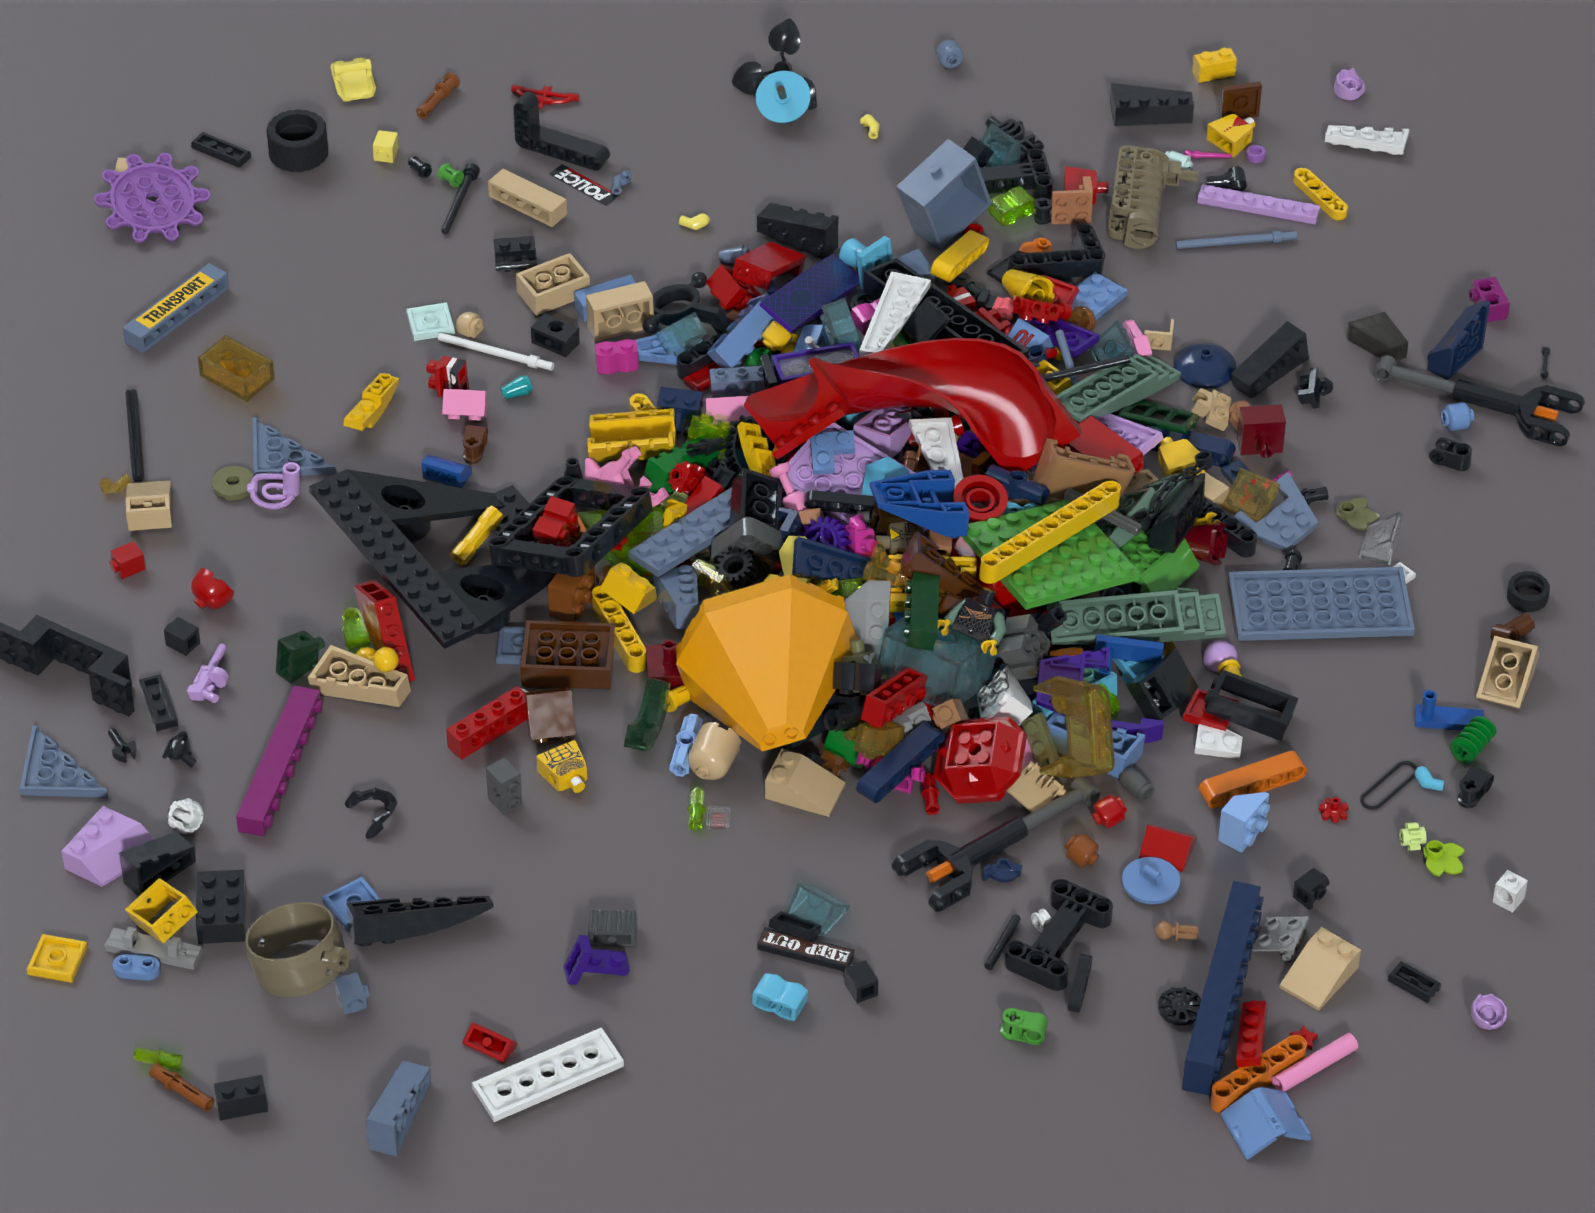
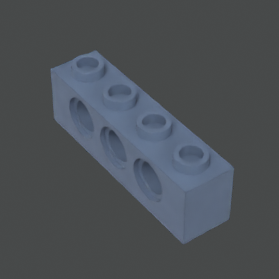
M761 366L709 369L711 398L749 396L765 390Z

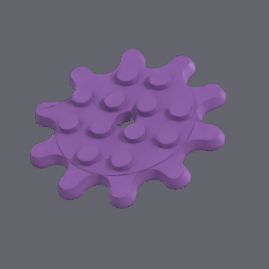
M168 153L159 154L157 160L151 164L144 163L137 154H130L126 158L128 165L126 171L116 172L112 169L103 171L102 178L105 183L111 186V189L108 192L96 194L94 202L98 207H106L113 210V214L107 217L105 221L110 230L128 226L133 229L132 237L134 241L141 244L145 242L151 233H160L167 241L174 242L179 237L177 226L181 224H189L194 227L201 225L203 216L194 210L193 206L199 203H206L210 199L211 193L207 189H199L192 186L191 182L199 174L197 167L188 166L182 170L174 169L171 165L172 156ZM153 196L157 198L156 202L148 200L147 198Z

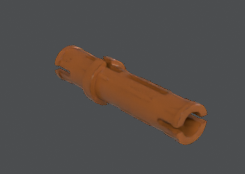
M155 1063L151 1067L149 1076L164 1084L167 1090L175 1091L205 1112H208L213 1107L214 1098L183 1080L179 1073L169 1071L160 1063Z

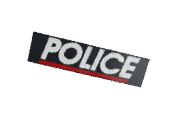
M563 164L549 173L604 205H608L619 196Z

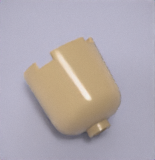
M708 722L702 725L688 754V764L691 770L698 777L706 780L723 778L740 751L741 739L738 734L731 728L725 730L718 727L719 723Z

